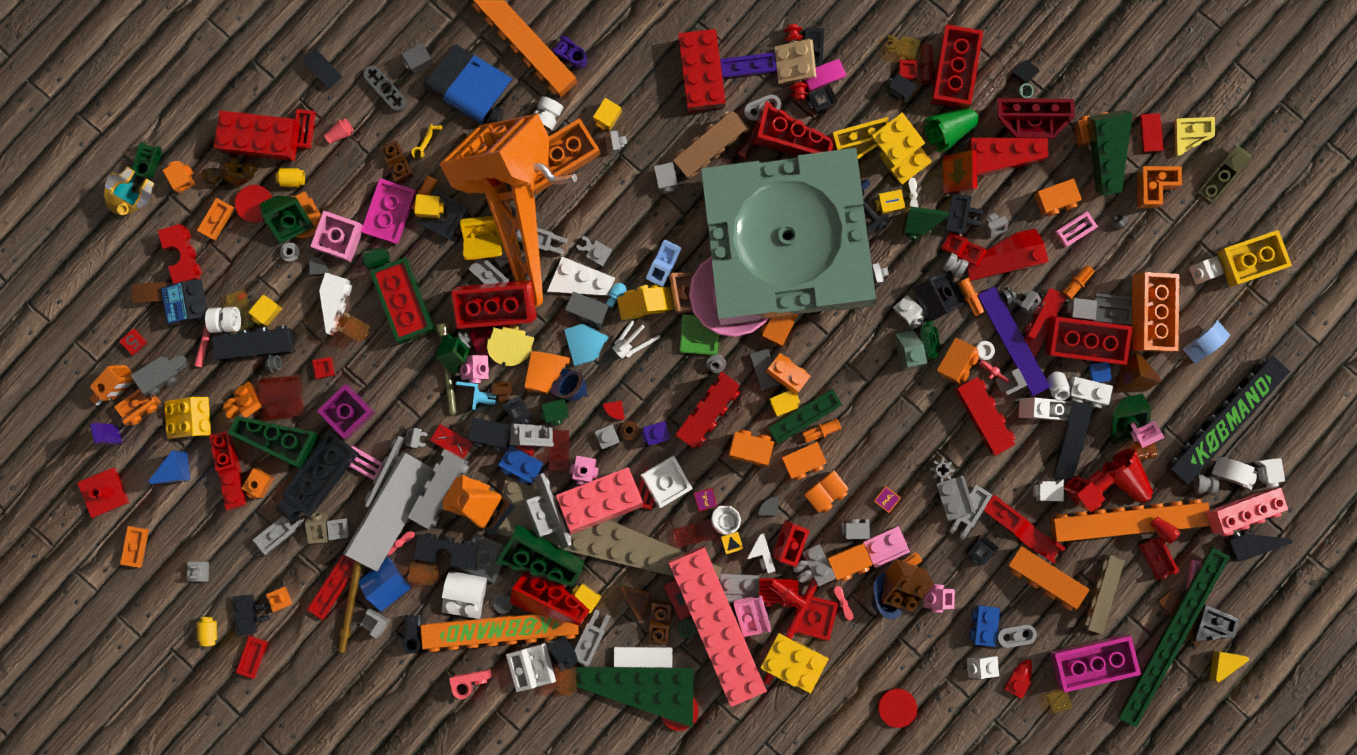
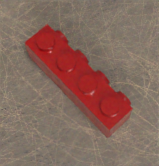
M976 377L954 390L991 456H996L1016 445L1014 442L1016 439L1012 431L1007 430L1004 416L1001 413L998 414L995 408L997 406L992 396H988L985 391L987 387L984 381Z

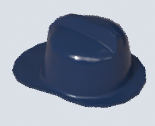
M562 369L559 378L552 383L550 389L553 395L571 402H576L583 396H588L586 393L587 384L583 375L570 369Z
M881 573L874 581V594L871 600L872 607L884 618L889 620L896 619L902 613V609L882 603L885 573Z

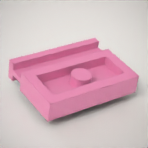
M899 526L863 542L874 568L910 552Z
M762 595L759 598L750 597L734 600V607L743 637L762 634L765 631L771 632Z

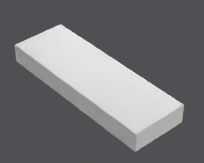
M614 647V667H672V647Z

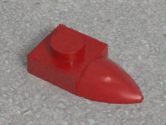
M1027 659L1015 667L1004 687L1006 691L1021 699L1031 683V659Z

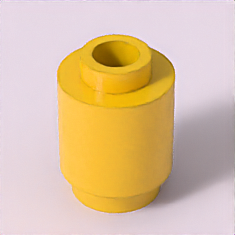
M280 168L279 172H276V183L280 187H300V185L305 184L304 170H299V168Z
M212 617L200 618V621L196 622L199 646L215 645V640H217V621L213 620Z

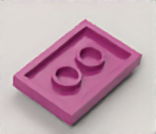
M379 178L361 232L398 245L417 191Z

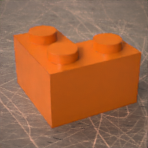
M1143 166L1137 170V208H1158L1163 205V190H1176L1182 186V167Z

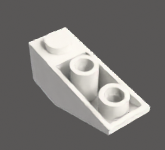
M325 272L319 292L326 333L333 336L334 332H337L340 322L338 320L340 314H343L346 304L344 302L346 296H349L351 293L352 285H350L351 282L347 279Z
M1020 398L1019 418L1066 421L1069 419L1072 401Z

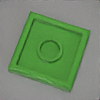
M682 314L679 353L718 354L719 335L703 326L696 315Z

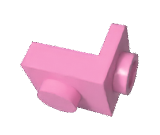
M1156 421L1138 429L1134 423L1130 424L1133 429L1130 433L1135 443L1139 441L1142 448L1164 438Z

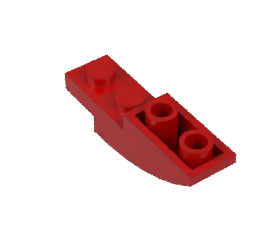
M228 430L209 435L215 469L219 473L225 510L231 511L245 507L247 504L244 490L242 489L244 479L232 438L227 434Z

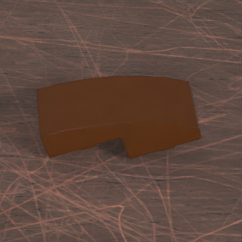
M397 140L380 148L396 184L414 177Z
M173 282L132 284V303H162L160 288L171 285Z
M652 600L648 642L667 644L672 602Z

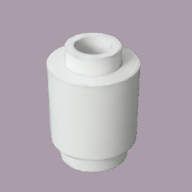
M1062 372L1050 374L1047 382L1050 385L1051 395L1058 401L1067 399L1070 396L1071 389L1065 374Z

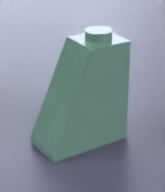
M914 330L894 333L901 371L920 368L927 364L924 344Z

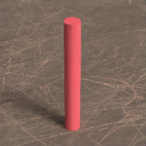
M206 323L194 366L201 368L211 335L206 328Z

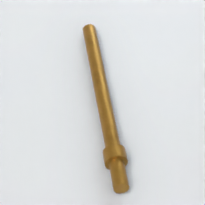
M356 560L353 567L343 626L339 631L340 642L338 652L341 653L346 652L348 638H350L352 631L350 626L362 564Z

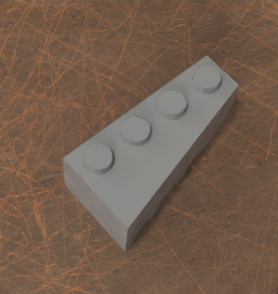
M443 450L441 456L444 458L436 463L433 469L434 477H430L427 480L423 489L425 493L419 495L408 516L409 519L427 529H431L432 526L436 527L441 518L438 515L443 509L442 501L455 478L466 475L469 470V466H467L469 461L449 450Z

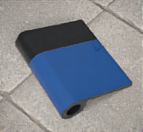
M455 44L434 72L426 76L423 85L425 91L483 125L488 120L492 107L512 82L513 78Z

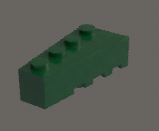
M1127 110L1087 117L1095 191L1103 196L1122 192L1133 115L1132 112Z
M236 416L227 433L233 438L298 469H301L319 436L313 431H305Z
M516 524L499 550L495 561L496 565L502 566L504 564L510 566L513 570L519 571L521 569L530 572V575H541L547 577L548 580L571 587L581 574L584 560L542 537L537 538L535 533Z

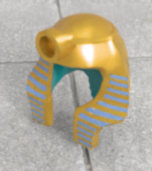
M125 167L119 174L111 172L105 183V204L115 214H131L152 200L151 191L154 183L145 178L139 188V193H134L132 191V184L136 177L135 171Z

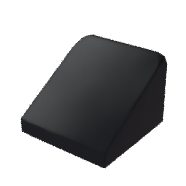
M1025 60L1011 73L1023 85L1032 80L1040 70Z

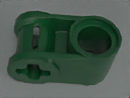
M145 142L139 143L132 166L135 175L142 180H145V178L151 180L155 176L157 165L162 155L161 146L153 147L146 145ZM147 167L146 172L141 174V169Z

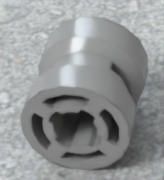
M950 253L942 269L947 272L951 271L955 277L960 278L969 262L964 259L960 260L956 254Z
M1197 475L1194 479V492L1196 494H1203L1205 492L1209 495H1217L1219 490L1218 477Z

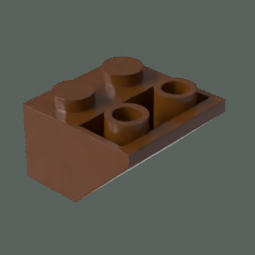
M896 559L885 573L881 601L884 604L913 613L934 583L926 569Z

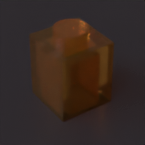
M346 312L336 327L337 330L360 343L367 337L368 329L370 328L369 325Z
M411 562L408 582L434 585L439 576V570H436L437 565Z
M577 666L566 669L563 672L557 667L556 692H561V695H573V692L577 690Z

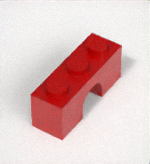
M181 224L158 230L162 248L167 251L178 249L181 255L177 264L168 267L173 284L201 279L202 271L194 258L196 257V251L189 241L191 239L189 229Z

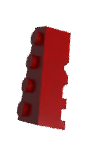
M766 101L760 108L752 143L798 157V155L832 151L834 140L814 128L807 127L803 124L804 122L798 119L795 120L783 110L776 109L771 103Z
M971 138L967 143V151H977V177L987 176L1043 162L1048 158V138Z
M721 371L717 380L711 385L675 436L693 449L696 446L700 448L706 440L703 437L707 431L711 433L717 425L715 422L716 418L719 415L723 417L728 410L727 403L730 400L734 402L740 394L737 391L740 384Z

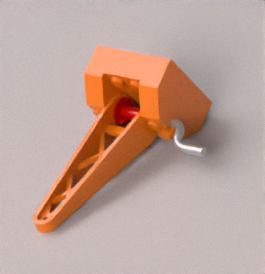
M538 113L478 126L440 163L452 188L469 194L485 193L515 281H527V274L530 280H532L535 308L541 306L543 293L533 179L543 173L550 183L557 185L577 181L575 174L556 177L546 167L549 155V136ZM506 183L511 185L512 191L507 192ZM509 199H514L516 217L512 214ZM517 229L521 233L526 262L522 260L516 235Z

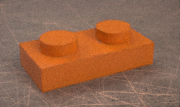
M216 198L197 231L216 241L232 214L234 207Z
M134 526L127 527L121 565L142 567L149 529Z

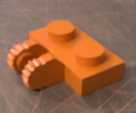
M249 381L239 386L233 392L235 398H229L227 402L223 403V409L226 411L227 418H235L240 414L247 418L261 408L255 389Z

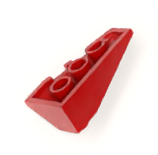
M1036 228L1011 235L989 248L978 267L968 263L966 268L970 281L1043 266L1049 261L1045 244Z
M525 571L512 588L510 603L527 612L580 626L590 611L577 597L570 595L565 590L563 584L548 580L547 577L541 575L534 576L530 575V572Z

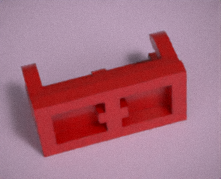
M1155 536L1139 544L1156 580L1167 578L1166 576L1179 572L1161 537Z

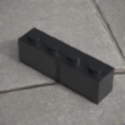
M286 325L276 326L275 330H268V328H257L256 332L239 330L237 334L230 335V332L218 333V336L212 337L214 360L217 361L262 357L269 354L296 353L294 331L287 328Z

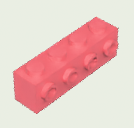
M1268 488L1209 510L1206 514L1212 533L1221 534L1224 537L1234 534L1233 530L1250 528L1249 524L1263 523L1266 521L1265 518L1279 517L1281 512L1288 510L1281 488Z

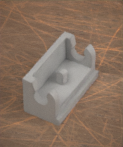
M511 424L510 445L553 446L552 427Z

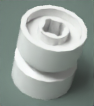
M541 96L537 104L538 110L534 111L533 114L538 113L545 129L552 132L556 124L555 118L560 116L563 106L548 97Z
M224 307L223 310L222 308H208L205 314L207 330L210 333L239 331L241 326L239 309L237 307Z

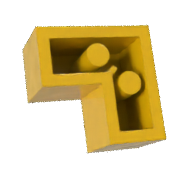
M648 285L637 287V291H625L623 296L617 298L621 320L636 319L648 314H659L674 309L670 287H662L660 285H653L648 288Z

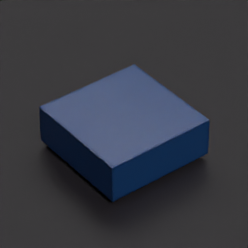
M1109 363L1089 365L1091 381L1098 383L1112 381Z

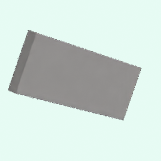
M403 452L343 554L378 571L406 524L419 495L424 493L423 489L427 480L430 477L433 478V468Z

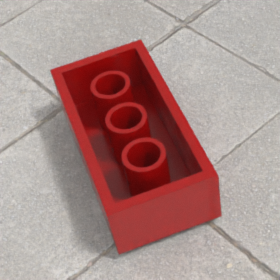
M945 25L940 41L930 104L957 109H968L971 106L984 31Z
M716 29L678 33L687 112L725 109L726 102Z
M219 110L214 148L221 153L295 161L300 123L291 118Z
M532 280L457 286L451 291L457 329L532 323L537 318Z
M1050 316L1045 354L1127 365L1133 327Z

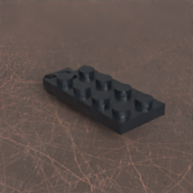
M329 431L282 492V496L286 499H282L277 504L276 511L289 522L297 520L301 511L310 518L359 453L334 432Z

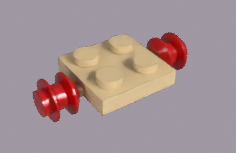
M789 24L783 30V32L787 33L784 40L789 42V44L775 46L778 83L783 85L794 82L789 87V89L794 91L790 97L794 98L795 101H802L809 94L805 92L808 84L802 82V80L817 78L813 40L800 41L803 38L802 35H799L802 27H799L798 24Z

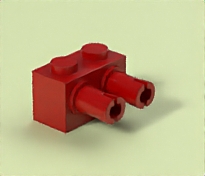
M1097 470L1087 480L1075 475L1063 486V490L1075 505L1092 512L1097 510L1105 500L1102 492L1115 481L1109 474H1103L1100 470Z

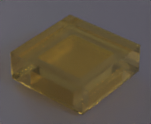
M1057 690L1047 694L1052 713L1055 714L1073 708L1068 692L1064 693Z

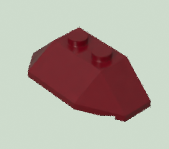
M997 98V118L1015 138L1054 139L1075 117L1074 99Z

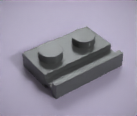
M1094 294V300L1097 301L1096 320L1094 321L1132 325V297Z

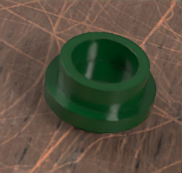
M685 618L679 622L678 632L682 637L690 638L695 635L697 627L692 619Z

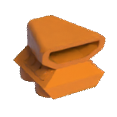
M462 475L455 478L442 501L443 509L465 516L478 527L484 528L499 504L501 495L495 491H490V485Z

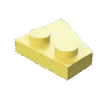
M1215 117L1174 119L1175 156L1182 155L1184 152L1214 137Z

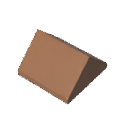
M695 272L669 274L675 315L693 312L689 292L691 279Z

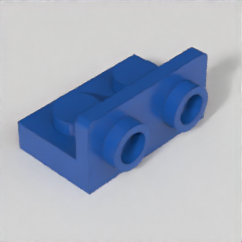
M511 445L498 466L502 467L500 471L509 476L512 473L519 476L517 480L526 485L529 482L534 483V477L539 474L544 465L543 462Z
M976 605L975 609H972L971 620L974 621V625L969 633V639L972 640V644L996 647L1000 608Z

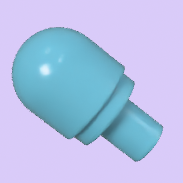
M616 283L610 289L609 299L606 302V305H609L610 308L616 302L618 303L617 298L623 296L624 292L627 291L624 284Z

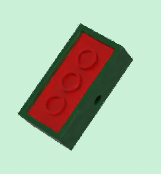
M406 257L370 271L396 343L401 345L435 332V326L413 268Z

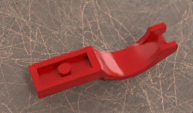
M993 495L984 508L983 512L1051 563H1055L1056 560L1054 558L1060 550H1065L1064 546L1043 534L1024 516L996 495Z

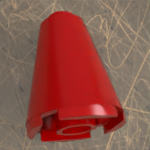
M1125 449L1112 456L1114 460L1110 464L1107 461L1102 467L1103 474H1109L1114 479V483L1136 502L1145 503L1149 501L1153 490L1137 452L1134 449L1133 451Z

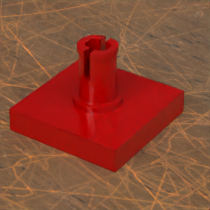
M116 468L108 469L77 482L91 518L98 517L130 503Z

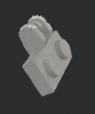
M820 544L803 551L802 553L806 561H800L797 567L793 566V570L796 573L808 568L811 570L798 575L799 582H805L814 578L819 587L836 579Z

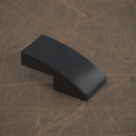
M805 27V40H813L815 67H819L823 64L825 29Z
M316 48L302 60L328 89L343 77Z

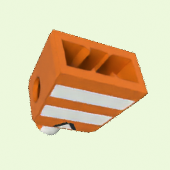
M126 365L108 366L90 385V388L94 391L90 396V400L94 404L99 405L102 401L116 399L134 383L130 376L133 372Z

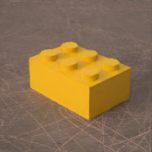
M1279 230L1217 251L1229 287L1292 266Z

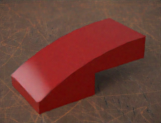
M952 232L949 233L941 248L949 254H956L958 259H964L976 267L979 266L987 252L984 247L971 243L967 238Z

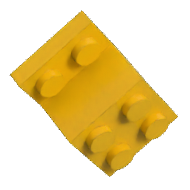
M903 112L871 136L882 151L878 156L900 185L904 184L932 162L921 148L925 144L924 140Z
M778 633L760 668L794 687L798 686L811 693L829 658Z

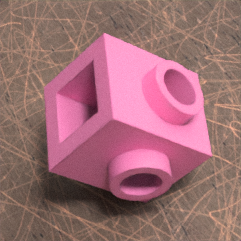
M467 356L465 364H461V380H469V383L476 384L481 383L483 379H489L488 356Z
M576 456L575 464L572 463L570 475H573L572 479L577 480L576 484L583 485L593 481V479H597L599 468H596V459ZM586 468L587 473L581 474L582 469Z
M934 584L923 599L924 608H931V612H943V609H954L955 589H945L944 585Z

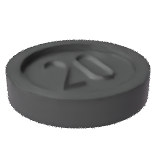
M506 594L498 595L493 603L494 609L501 614L508 613L513 607V604L510 603L511 597Z

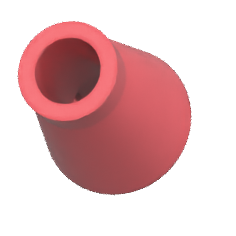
M344 118L339 120L324 134V137L329 144H332L335 141L351 136L354 130L348 120Z

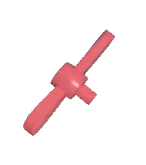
M980 360L979 365L990 371V379L997 376L1006 383L1011 382L1007 377L999 373L1000 370L997 367H992L986 361Z
M409 531L401 539H397L387 555L392 554L397 548L402 547L404 543L412 540L415 533Z
M836 586L834 593L840 601V606L843 607L845 618L850 621L853 619V613L848 607L847 600L844 598L842 588Z

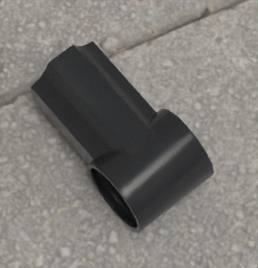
M405 615L402 647L406 653H418L422 649L421 625L423 624V615ZM411 639L417 642L415 650L409 648V641Z

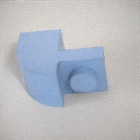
M664 240L646 279L663 287L675 266L682 247Z
M1217 320L1203 330L1196 339L1187 344L1183 350L1196 364L1223 345L1230 334Z

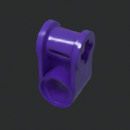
M563 35L560 36V41L555 48L551 49L557 58L567 62L576 69H582L587 64L585 51ZM576 55L583 56L580 61L573 60Z

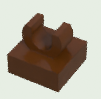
M513 381L493 382L492 395H499V403L507 402L508 394H512Z

